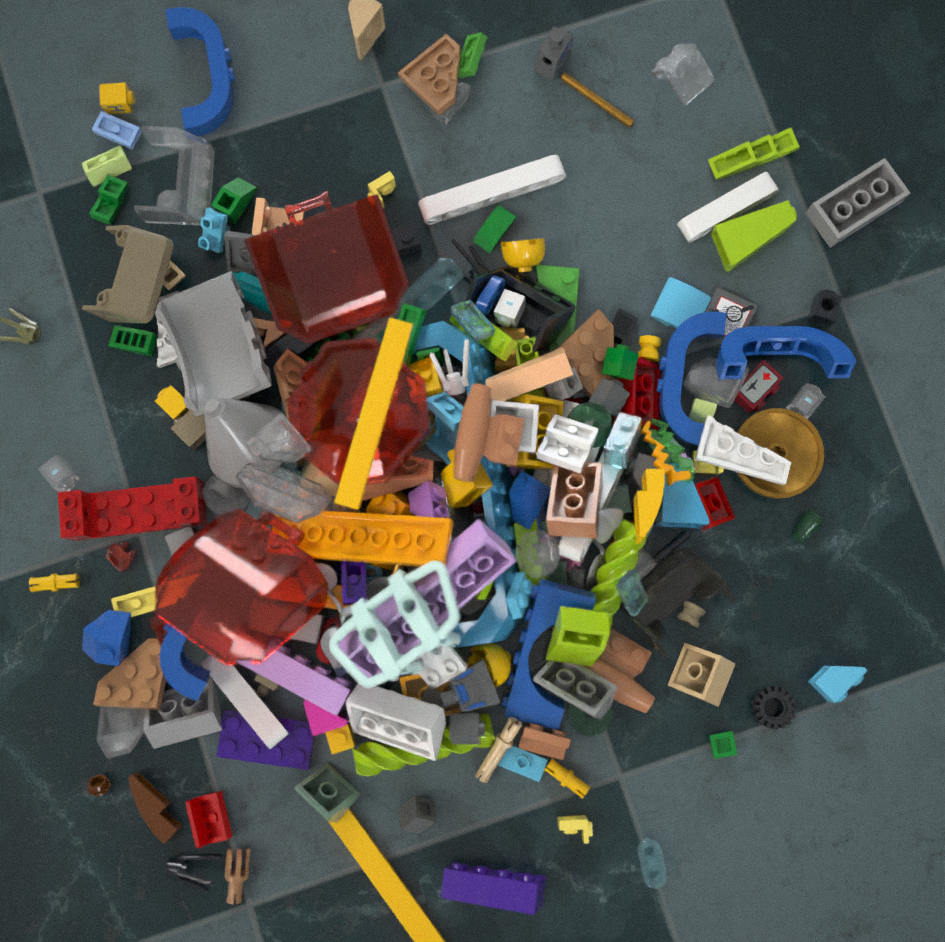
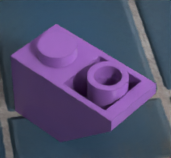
M428 480L408 493L410 513L419 517L449 518L445 488Z

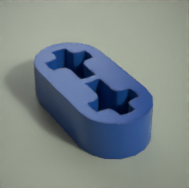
M495 275L491 277L476 302V311L485 315L490 313L504 290L505 279Z

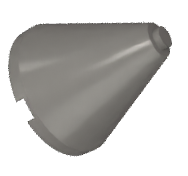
M222 397L211 398L205 404L203 411L208 463L212 472L221 481L235 488H250L267 482L281 471L279 466L286 456L290 458L293 450L294 431L293 427L288 424L286 416L279 409L266 404Z

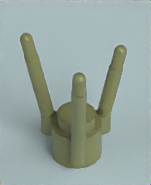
M9 308L8 311L24 322L19 324L0 316V322L17 328V334L20 335V337L0 336V341L21 342L30 345L31 342L38 340L41 333V327L38 326V322L28 319L12 308Z

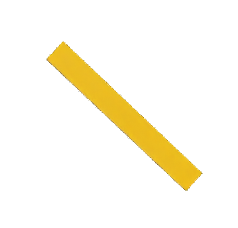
M389 318L334 503L357 510L360 508L412 333V323Z
M349 808L337 823L329 822L414 942H446L352 810Z

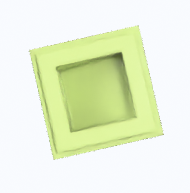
M695 398L688 418L698 423H705L708 415L713 418L717 404Z

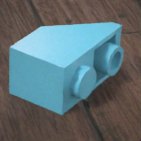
M823 666L808 682L828 702L839 703L848 695L847 691L852 686H857L864 679L863 675L867 670L864 667Z

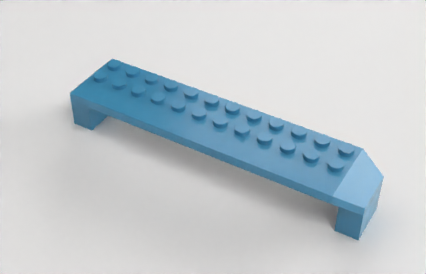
M445 321L422 326L413 351L415 355H417L418 351L440 347L442 351L447 349L448 354L456 357L463 365L465 339L469 340V386H466L467 397L472 384L486 385V379L496 375L493 353L459 328ZM482 456L480 462L493 484L490 489L482 494L486 526L508 544L517 561L494 579L496 594L480 618L476 621L458 623L454 627L452 632L458 633L461 641L459 645L455 644L456 647L453 648L507 640L525 621L527 608L532 607L529 597L528 606L525 608L523 617L513 619L506 601L514 576L520 572L514 529L515 521L512 519L509 493L513 481L507 465L493 463L485 456Z

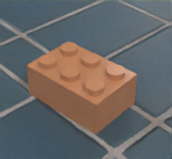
M586 462L581 474L554 465L546 519L549 536L597 538V512L600 511L603 485L602 463Z

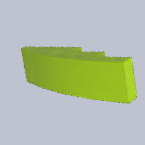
M789 128L773 136L769 134L752 143L749 141L708 159L715 179L718 180L799 150V145L792 128Z

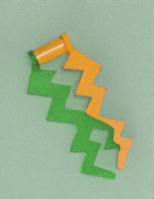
M652 419L651 422L648 421L641 433L646 435L644 441L656 445L652 456L658 459L654 461L653 465L658 469H665L668 486H671L676 481L683 480L690 483L695 473L693 468L694 460L681 456L685 448L670 443L674 433L666 431L669 424L656 419ZM650 423L661 428L657 436L662 437V439L654 437L657 430L649 429ZM664 449L673 452L670 461L678 463L677 469L683 471L675 472L674 466L665 463L669 454L662 452Z

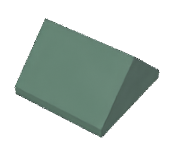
M328 763L324 764L294 788L327 821L336 823L360 795Z

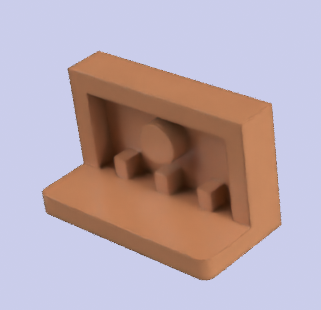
M532 723L529 726H523L518 745L520 749L560 760L564 759L566 748L569 749L571 741L566 736V732L555 729L552 732L543 730L544 726Z

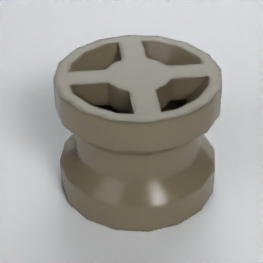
M685 601L683 604L684 609L678 614L677 618L698 628L700 624L699 619L701 616H704L706 611L691 602Z

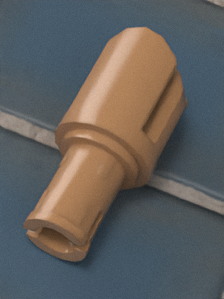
M227 849L224 878L229 882L226 900L229 904H234V895L236 904L242 903L243 882L249 876L251 849H245L243 870H241L242 850L236 849L234 869H231L232 849Z

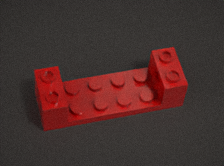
M196 476L173 479V484L96 493H88L83 490L58 492L60 535L62 539L79 541L182 529L189 526H208L205 484L203 480Z

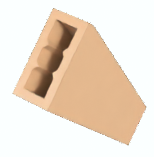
M561 347L486 379L485 383L486 386L491 387L492 400L505 401L571 376L573 373L564 348Z

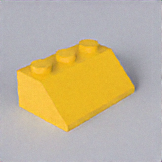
M529 394L510 398V402L539 405L535 453L518 451L515 468L553 470L554 464L537 459L536 457L555 414L563 416L564 401Z

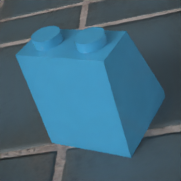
M668 463L674 466L675 472L688 470V468L681 467V464ZM665 474L663 497L655 518V526L700 529L709 525V518L692 478L676 481L671 486H668L666 482L667 475Z

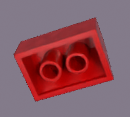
M638 357L633 380L613 378L623 383V389L630 394L616 417L610 415V422L613 423L612 426L638 430L641 424L640 430H642L646 423L650 421L649 431H659L660 392H657L658 379H661V370H659L658 364Z

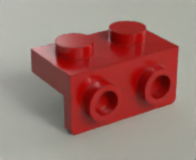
M222 791L201 795L186 801L187 814L196 848L233 837Z

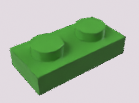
M482 32L467 36L460 56L459 78L475 75L487 40V36Z

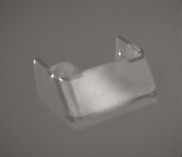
M142 126L141 130L151 145H163L172 150H179L176 190L161 192L157 198V206H134L135 212L144 223L200 225L201 217L205 216V210L211 204L214 149L211 143L177 127Z

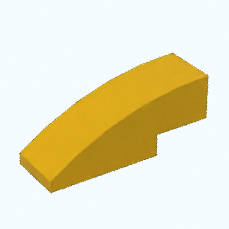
M645 469L642 475V491H637L633 498L636 544L642 542L659 511L663 497L665 469Z

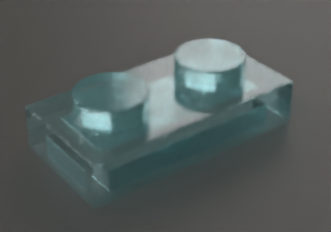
M471 299L451 306L450 313L474 342L494 335L495 328Z
M629 569L620 578L616 588L627 613L635 617L649 599L638 573Z

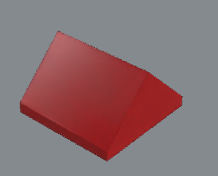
M718 477L694 484L709 518V525L702 527L703 531L735 519Z

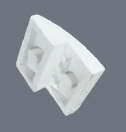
M555 414L546 429V436L537 451L536 458L581 474L599 429Z

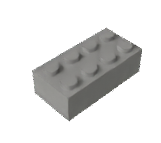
M884 158L814 202L806 211V215L831 248L899 205L910 192Z

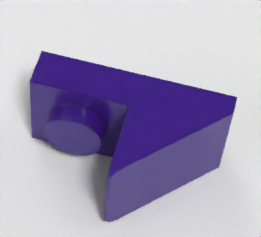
M342 561L343 605H354L361 598L367 600L366 562Z

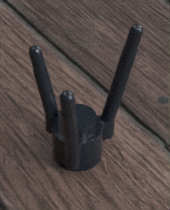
M455 239L451 240L473 267L469 271L471 276H467L445 262L442 263V266L465 279L470 284H472L475 276L490 271L472 245H469L468 248L478 264L475 263Z
M179 854L177 859H169L165 869V877L173 878V881L181 882L206 893L208 891L207 888L193 881L210 886L213 885V881L188 873L189 864H186V861L219 860L221 855L186 856Z

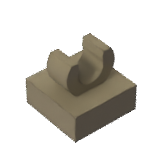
M257 674L255 681L261 684L256 694L264 698L271 689L276 691L280 688V685Z

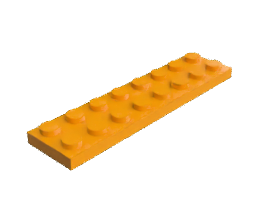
M277 508L267 553L275 556L420 567L431 561H439L446 566L453 521L450 518Z

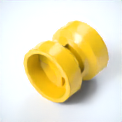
M651 335L640 336L639 345L641 348L638 351V357L652 363L659 362L660 354L658 348L661 346L662 339Z

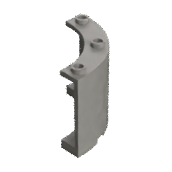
M232 271L160 300L157 303L156 318L159 323H163L177 355L175 359L176 364L182 371L185 386V397L183 398L185 406L188 410H192L195 416L204 414V406L211 398L222 397L238 400L272 386L270 369L263 361L267 356L251 311L246 312L242 301L244 295Z

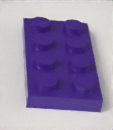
M226 709L223 714L222 730L220 731L216 757L309 770L314 736L312 735L309 721L276 717L288 732V735L273 748L269 749L239 711Z

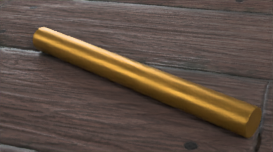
M566 72L561 77L563 82L628 128H631L634 123L633 119Z

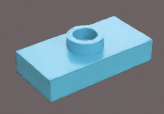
M512 745L511 748L507 749L498 766L540 782L548 760Z

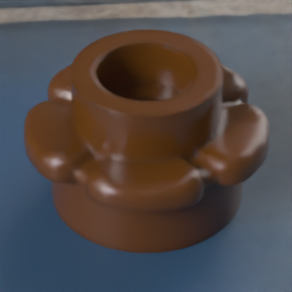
M103 774L95 775L88 781L89 788L87 791L90 795L93 794V796H103L111 787L110 780Z

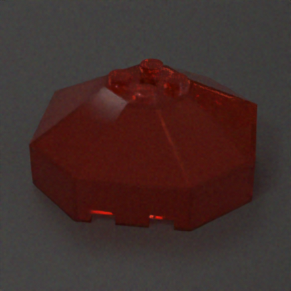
M373 337L325 342L319 349L320 353L301 370L299 377L302 382L287 398L290 445L338 486L340 485L358 425L357 418H360L381 348V344ZM404 362L401 366L366 485L388 483L431 432L427 384L425 379L407 367Z

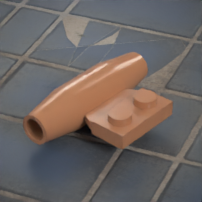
M472 384L463 407L454 449V479L473 482L482 456H485L493 463L516 466L525 419L504 414L490 417L491 387Z
M611 629L600 659L598 658L592 667L582 666L618 686L614 700L644 713H647L652 706L655 697L633 679L643 671L652 652Z

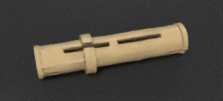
M509 717L502 732L496 735L494 745L475 773L476 778H479L481 775L479 779L481 782L487 783L507 749L512 747L513 739L522 727L521 722L516 724L518 721L516 718Z

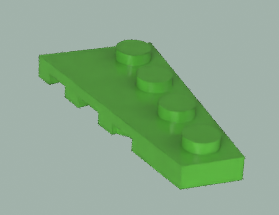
M536 265L538 283L572 302L576 307L579 268ZM576 308L555 341L549 345L550 352L556 350L574 332Z

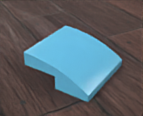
M669 277L650 316L667 327L673 326L677 329L688 318L705 312L711 297L682 281Z

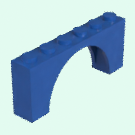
M540 579L539 584L533 586L531 599H534L532 607L527 608L525 621H528L526 629L522 628L519 642L522 643L520 651L516 650L513 660V664L516 665L515 672H510L507 685L511 687L509 694L504 693L501 707L505 708L504 716L513 717L517 720L559 730L565 709L564 700L547 693L538 683L533 681L534 677L528 661L529 653L537 637L556 623L560 606L593 611L596 598L594 592Z

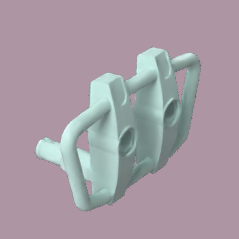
M431 561L408 575L399 569L391 577H388L390 585L369 601L361 598L354 605L350 606L353 616L333 634L330 639L329 648L331 654L364 688L374 687L387 680L396 681L399 679L398 676L400 674L411 673L418 675V672L421 673L423 670V663L417 658L427 651L436 652L438 646L456 647L455 644H460V635L452 632L459 622L460 613L448 570L443 563ZM433 571L438 572L450 615L443 626L437 625L428 603L413 584ZM392 595H394L398 605L399 613L404 616L422 642L405 655L398 653L390 631L384 626L374 610ZM414 603H416V608L412 612L411 607ZM355 627H357L361 642L366 646L382 670L381 673L369 678L339 647L340 641ZM377 631V637H376V639L374 640V639H373V636H374L375 632Z

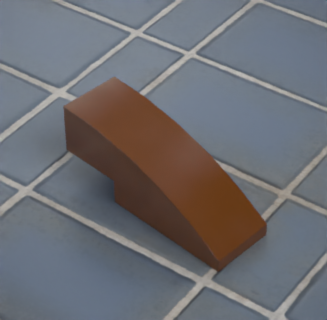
M139 772L131 774L128 779L136 806L153 834L163 844H166L183 826L166 811L172 802Z

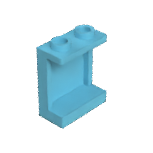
M444 391L426 398V407L435 414L434 429L436 431L425 445L449 465L451 462L447 453L455 449L463 406Z

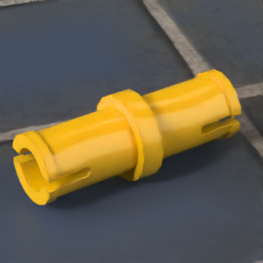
M55 573L48 577H31L29 585H39H33L29 589L31 592L44 590L57 592L59 589L79 588L80 580L73 581L79 579V574L58 575Z
M553 758L544 769L545 772H548L560 781L562 787H568L580 796L581 799L584 798L591 787L576 777L574 771L571 769L568 771Z

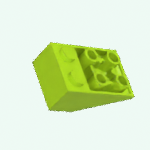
M560 606L546 660L592 667L603 653L610 634L608 613Z

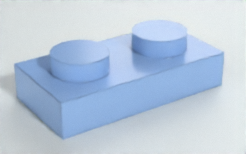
M103 111L100 112L92 128L95 134L132 150L142 133L140 127Z

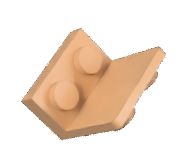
M256 198L252 235L273 238L272 232H277L276 227L279 225L282 228V223L285 222L287 226L290 225V222H294L295 226L298 223L302 227L304 212L303 210L269 207L266 199ZM288 237L283 242V248L286 251H294L299 246V240L295 237Z

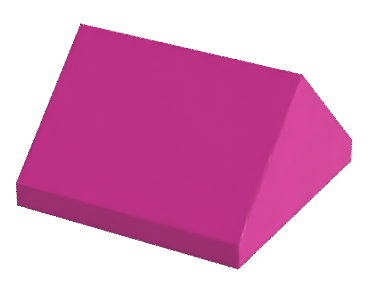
M306 699L303 703L313 736L346 726L350 723L349 716L343 712L336 716Z

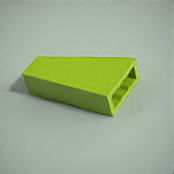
M789 200L714 226L711 236L726 272L734 269L792 227L797 220L795 208L790 205Z

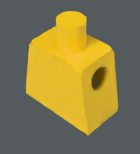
M454 449L447 453L451 463L441 473L450 508L468 507L490 489L493 484L481 462L473 482L454 479Z

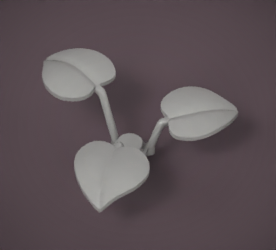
M609 508L597 512V538H593L592 541L601 553L595 557L591 564L584 585L585 588L597 583V571L606 563V550L600 543L608 541L614 530L621 524L623 511L619 508ZM654 520V522H653L651 528H650L649 531L647 532V537H648V535L650 534V532H651V530H652V528H653V526H654L655 520Z
M324 563L307 564L298 568L297 583L302 594L307 599L315 602L322 601L326 594H328L340 612L341 624L343 626L353 615L351 607L343 608L331 591L337 583L334 569ZM376 577L367 583L368 601L390 585L388 577ZM338 626L327 629L321 638V648L334 669L342 666L331 654L329 648L331 637L340 628Z

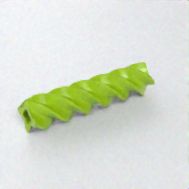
M623 519L619 527L614 530V542L605 551L606 563L598 569L596 574L598 585L590 590V592L595 593L596 598L593 611L608 613L609 630L612 626V616L620 607L621 594L628 587L629 573L637 565L638 551L642 549L647 539L646 534L642 542L636 544L635 523Z
M479 714L481 721H485V736H481V744H452L449 737L450 724L447 727L445 726L436 759L446 758L452 752L464 754L471 751L474 747L488 748L493 746L496 740L489 714ZM369 741L361 744L357 750L352 748L356 772L360 776H374L384 769L390 771L398 770L406 764L419 765L428 760V758L382 742L378 744Z

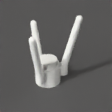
M468 339L464 341L462 376H460L459 372L453 373L447 349L443 351L448 370L446 378L434 353L430 354L443 384V389L449 395L461 394L466 391L465 386H469Z

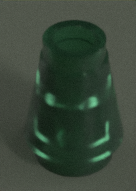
M809 509L807 513H803L792 537L804 544L823 526L824 519Z

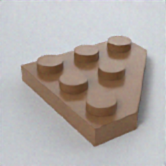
M445 34L398 72L399 78L438 115L442 114L456 102L461 56L460 46Z
M599 309L558 347L564 348L570 367L575 368L583 386L582 390L589 398L593 395L601 379L611 381L613 378L602 374L607 347L614 348V326Z
M287 349L273 368L288 424L307 437L342 388Z
M148 638L127 656L120 666H116L98 681L93 705L97 707L161 710L166 678L160 665V649L164 639Z

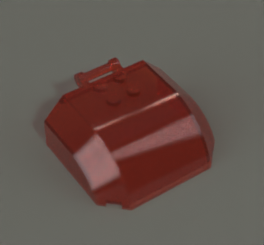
M327 191L320 193L321 196L292 206L291 204L284 206L290 224L244 239L277 330L290 334L309 344L395 314L409 283L378 194L333 209ZM325 205V212L296 221L295 214Z
M241 509L222 513L184 542L173 553L155 584L154 611L158 617L225 665H236V661L252 660V664L263 663L327 605L328 582L311 555L297 547L304 539L305 532L289 526L277 518L275 513L269 509L264 510L257 520ZM270 524L274 526L275 528L289 536V538H283L282 536L268 528L267 525Z

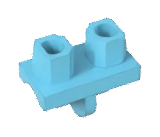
M210 207L206 208L205 216L201 217L200 225L203 228V233L198 239L199 247L205 250H213L217 253L223 252L224 234L226 231H230V227L227 225V214L219 213Z

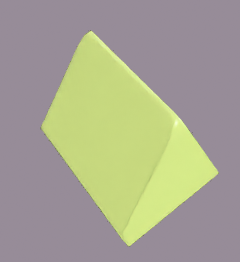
M121 145L82 163L85 174L93 186L103 183L107 175L116 177L132 168Z

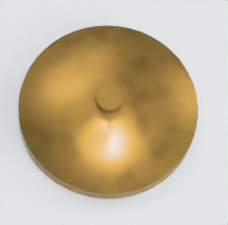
M782 408L763 410L747 419L737 431L743 437H748L757 445L767 448L791 462L785 485L736 472L740 480L753 492L768 498H788L805 491L818 478L824 462L823 442L814 425L801 414Z

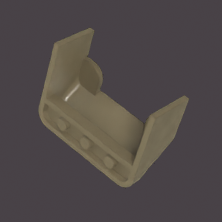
M129 225L107 226L106 231L114 234L117 245L124 248L112 289H105L98 294L96 306L83 305L82 310L110 322L148 323L153 318L173 251V241L165 236Z

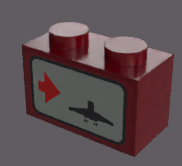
M763 360L729 396L747 413H750L753 409L758 411L766 403L764 398L768 394L772 396L781 387L778 383L783 377Z

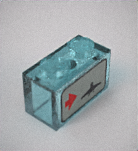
M619 412L604 446L605 464L626 470L641 435L642 418Z

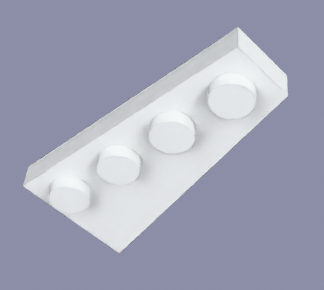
M708 415L706 417L695 460L780 485L786 484L791 465L790 461L767 448L757 445L748 437H743L734 432V429L720 424Z

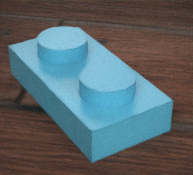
M525 571L515 574L506 597L513 619L523 617L525 608L528 606L530 594L533 591L532 583L527 579Z

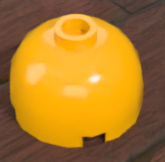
M545 238L501 242L503 259L510 267L518 268L519 272L532 271V266L538 265L545 255Z
M493 642L478 644L470 648L469 652L472 651V656L468 657L469 665L478 660H484L494 687L496 688L506 682L511 672L512 662L508 651Z

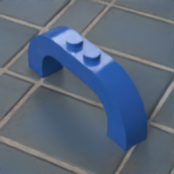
M186 7L165 9L168 29L174 40L196 38L206 44L212 79L211 94L207 100L197 106L181 108L184 129L189 138L203 136L221 126L229 116L233 106L234 90L232 81H236L234 70L229 65V62L232 61L230 48H226L221 32L215 22L203 12Z
M703 312L685 320L670 336L665 348L664 357L660 358L659 370H662V379H658L657 392H660L659 409L662 420L673 436L695 447L699 446L705 423L691 420L685 415L681 407L680 400L686 349L695 338H721L724 336L727 315L724 312Z
M748 326L736 329L724 338L716 360V371L719 379H742L747 364L745 356L803 355L817 361L822 366L827 378H849L856 359L842 341L829 333L804 326Z
M236 566L215 568L195 580L185 598L179 597L174 607L177 613L174 618L169 617L164 627L167 634L160 649L162 672L168 683L176 691L192 700L198 701L211 672L191 662L184 651V643L203 606L211 599L220 596L232 597L249 605L260 584L262 575Z

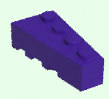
M452 862V865L450 864L444 868L441 898L535 915L543 906L546 876L518 873L509 870H493L485 866L467 867L465 863Z

